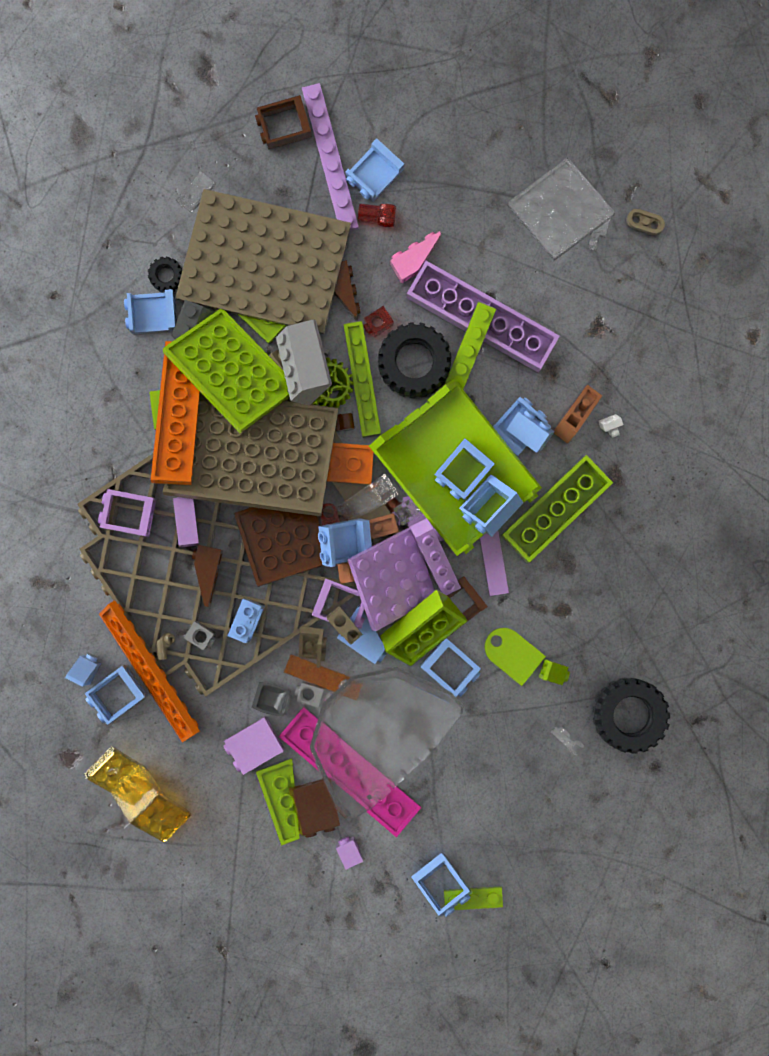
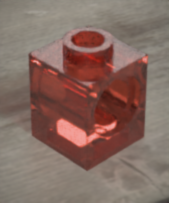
M382 306L364 318L365 324L363 326L369 335L372 333L376 337L392 327L394 321L385 307ZM374 319H381L383 324L375 327L372 321Z

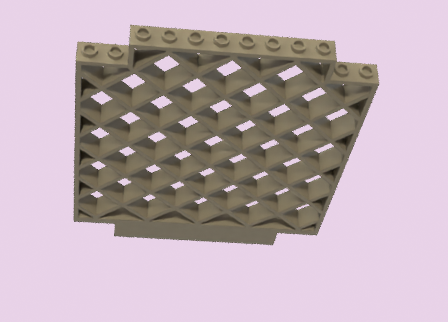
M335 432L333 443H343ZM151 454L77 504L80 508L78 512L82 518H87L89 521V528L92 533L98 535L79 549L81 551L80 557L86 564L89 563L92 568L90 570L92 575L103 584L101 586L103 592L107 596L110 595L113 601L115 600L117 604L122 606L124 615L134 624L135 632L143 638L146 649L154 655L159 669H162L166 676H169L185 665V673L190 679L193 678L195 680L197 691L206 697L300 633L299 624L302 611L313 613L314 610L303 607L308 578L325 581L326 578L339 584L340 579L339 576L337 580L309 574L310 570L305 571V573L296 574L297 576L304 577L298 606L270 601L274 582L268 584L265 600L239 595L237 593L243 565L251 567L249 562H244L246 550L242 540L238 560L224 557L221 559V561L237 564L232 593L214 590V594L231 597L225 626L198 621L202 603L200 587L172 582L177 553L193 555V551L178 549L177 527L172 547L147 543V536L140 535L139 541L113 536L114 530L110 529L106 530L105 535L87 508L93 502L102 504V499L99 498L104 493H107V489L112 490L115 488V491L122 492L124 481L132 476L151 479V474L139 472L152 463L153 454ZM332 482L352 513L326 508L322 509V513L348 517L350 520L355 518L371 520L391 514L372 485ZM150 483L148 497L155 498L158 483ZM113 496L108 524H116L119 507L142 512L143 507L120 503L121 497ZM215 502L212 521L196 518V522L211 525L207 547L213 548L217 526L239 530L236 525L218 522L221 503ZM154 510V514L175 518V513ZM380 538L371 540L374 545L382 542ZM104 540L100 565L98 566L89 550ZM112 540L138 545L132 574L106 569ZM145 546L171 551L165 580L139 575ZM104 573L131 578L126 606ZM138 579L164 584L159 613L133 608ZM343 583V585L357 587L356 583ZM171 586L198 591L192 619L165 614ZM336 588L333 606L322 611V613L328 615L338 606H341L356 595L351 593L338 602L340 589ZM236 598L250 599L265 605L259 632H254L253 636L257 637L254 657L247 664L224 660ZM269 605L297 610L293 633L285 638L264 634ZM130 612L158 618L152 645ZM315 617L302 627H310L319 621L320 618ZM164 619L191 625L194 621H198L208 628L224 630L219 659L191 654L193 644L187 641L185 652L167 649V654L184 657L183 661L168 670L162 660H157L156 642L161 638ZM263 638L279 641L260 654ZM190 659L217 664L213 687L207 688L191 664ZM223 665L239 668L220 681Z

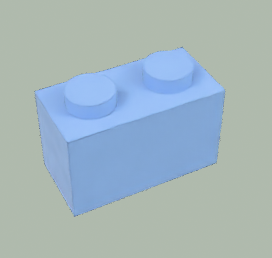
M528 409L519 411L506 429V431L536 453L544 448L555 432L547 422L538 420L536 415Z

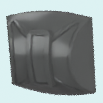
M259 682L251 708L269 715L284 716V714H287L291 701V691L275 684Z

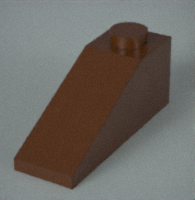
M198 545V548H194L192 559L195 560L194 566L204 606L211 607L223 550Z

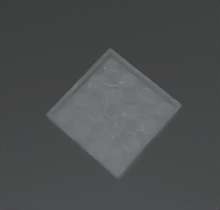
M568 157L507 202V206L554 261L615 216L612 208Z

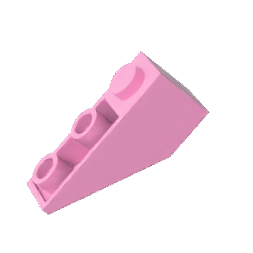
M440 231L436 234L434 232L428 234L424 241L420 243L415 242L408 247L407 251L403 253L400 251L392 256L390 265L401 283L418 275L423 264L441 238Z

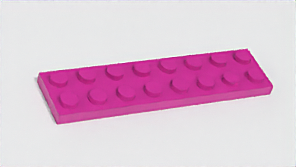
M305 707L300 710L278 736L395 837L401 833L421 809L417 802Z

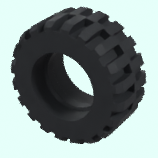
M410 322L406 326H403V324L397 326L396 330L390 331L387 338H384L379 349L378 365L380 375L390 390L399 393L402 397L409 396L415 399V397L423 398L430 393L433 394L444 384L450 371L452 357L448 342H445L444 336L441 333L435 331L436 328L432 326L429 328L425 326V323L416 325L414 322ZM420 344L430 351L433 364L426 375L420 378H410L400 372L396 359L399 351L404 346Z
M621 678L618 681H612L608 687H604L601 690L602 693L596 697L595 707L593 706V723L596 725L597 733L607 744L621 752L637 754L640 751H649L648 748H654L658 745L657 741L659 739L663 740L665 729H669L670 724L667 722L670 719V712L667 710L669 707L668 702L664 700V695L656 689L657 687L637 678ZM627 697L639 698L646 704L648 709L647 722L636 733L622 732L614 722V710L617 704Z

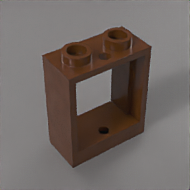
M301 95L257 107L256 122L258 126H262L263 132L260 135L263 144H267L268 150L312 137ZM296 108L302 131L270 139L264 117Z

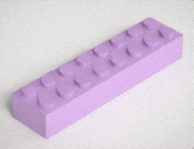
M425 261L407 292V299L465 332L478 302L496 308L483 342L538 373L560 337L428 261Z

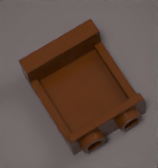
M324 778L289 788L300 826L299 834L309 838L316 836V832L322 830L324 832H331L335 830V827L340 826L329 779Z

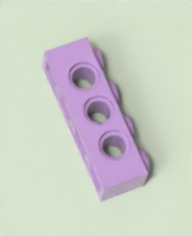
M426 518L410 526L412 534L440 591L448 595L460 589L457 578L428 519Z

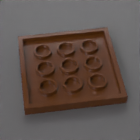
M250 507L234 513L257 587L324 566L320 559L321 546L318 539V526L320 525L317 516Z

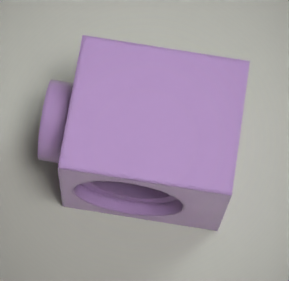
M347 836L338 841L339 844L336 845V850L345 870L363 862V855L354 837L349 838Z

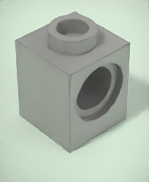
M194 621L184 639L204 651L207 647L211 649L216 641V638H214L216 633L198 621ZM200 631L206 633L207 638L204 642H200L197 639V634Z
M302 682L301 686L297 685L294 696H297V702L319 708L325 688ZM304 690H313L314 697L306 699L303 694Z

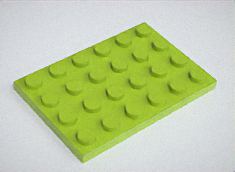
M219 309L163 348V353L239 433H242L290 397L284 371L223 309Z

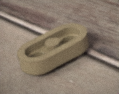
M633 209L626 219L630 228L650 235L660 234L665 227L664 219L661 216L641 209ZM634 217L639 219L638 223L633 221ZM652 223L656 224V229L651 227Z

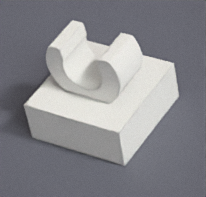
M614 414L598 421L600 428L605 432L608 431L612 438L620 435L617 427L622 426L623 422L618 415Z

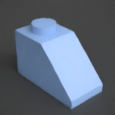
M82 655L74 663L65 678L82 687L90 685L101 663L97 662L98 658L93 655Z

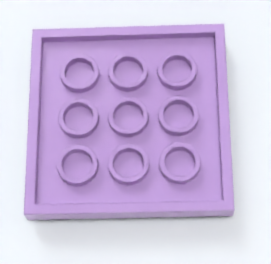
M410 527L347 559L373 631H377L405 616L434 592L424 557Z

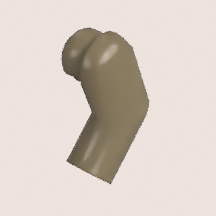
M166 633L156 642L157 660L167 659V648L175 642L173 634Z

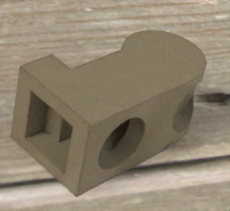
M338 606L326 617L350 645L363 635L341 606Z

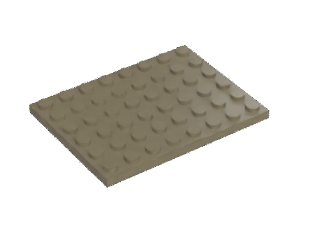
M203 189L175 298L179 301L184 302L187 300L201 306L218 310L223 309L226 312L286 326L316 320L319 333L324 334L351 223Z
M200 392L192 485L164 484L163 495L321 516L338 408L284 401L242 433H239Z

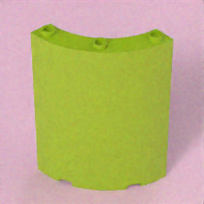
M455 379L445 384L428 399V402L405 417L404 421L399 425L393 426L369 445L456 556L462 552L467 554L474 548L473 543L484 535L475 528L474 523L470 525L462 518L464 514L459 508L490 475H493L517 492L523 503L526 501L532 502L538 497L537 492L542 489ZM466 439L495 464L464 500L462 498L457 500L450 494L451 489L447 485L443 488L435 481L437 477L434 474L461 442ZM462 449L441 474L464 492L485 467ZM495 493L475 516L486 523L506 502V499Z

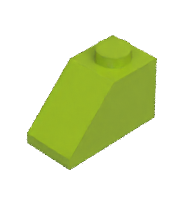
M544 659L539 678L563 686V683L569 679V667Z

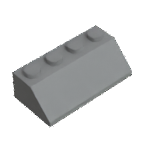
M316 320L286 326L276 337L290 401L305 405H311L332 385Z

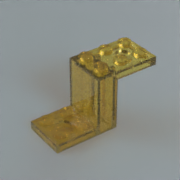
M113 746L84 773L86 779L112 794L130 824L162 842L169 839L191 816L187 809L165 796L145 766Z

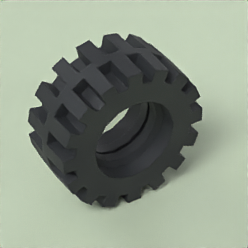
M162 256L150 264L148 278L153 287L160 292H165V290L169 289L175 291L179 286L182 268L175 259ZM165 267L171 268L174 272L173 278L168 282H162L158 278L159 271Z

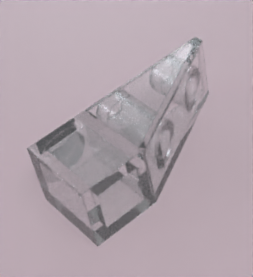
M384 474L338 506V509L347 521L357 519L383 506L399 495L386 474Z

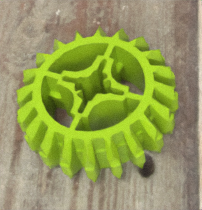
M327 357L326 362L332 385L314 401V405L320 403V406L339 408L340 405L346 403L345 400L350 399L351 396L348 393H352L353 389L349 386L353 385L354 382L349 381V378L352 377V374H347L349 368H342L344 362L337 364V359L330 360ZM332 391H339L335 398H329Z

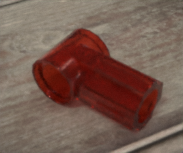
M359 204L358 221L377 223L383 227H394L395 205Z

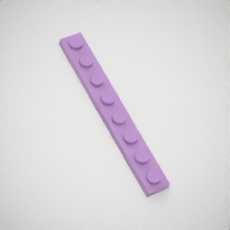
M318 83L302 87L336 219L350 222V231L357 230L359 226L321 85Z

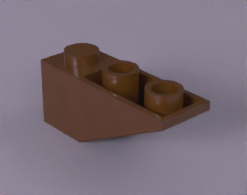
M347 260L341 263L334 295L351 316L358 320L357 314H361L359 302L355 303L354 296L357 295L356 286L351 284L350 277H354L352 265L348 266Z

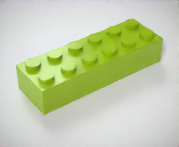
M585 455L501 536L526 563H530L613 482Z

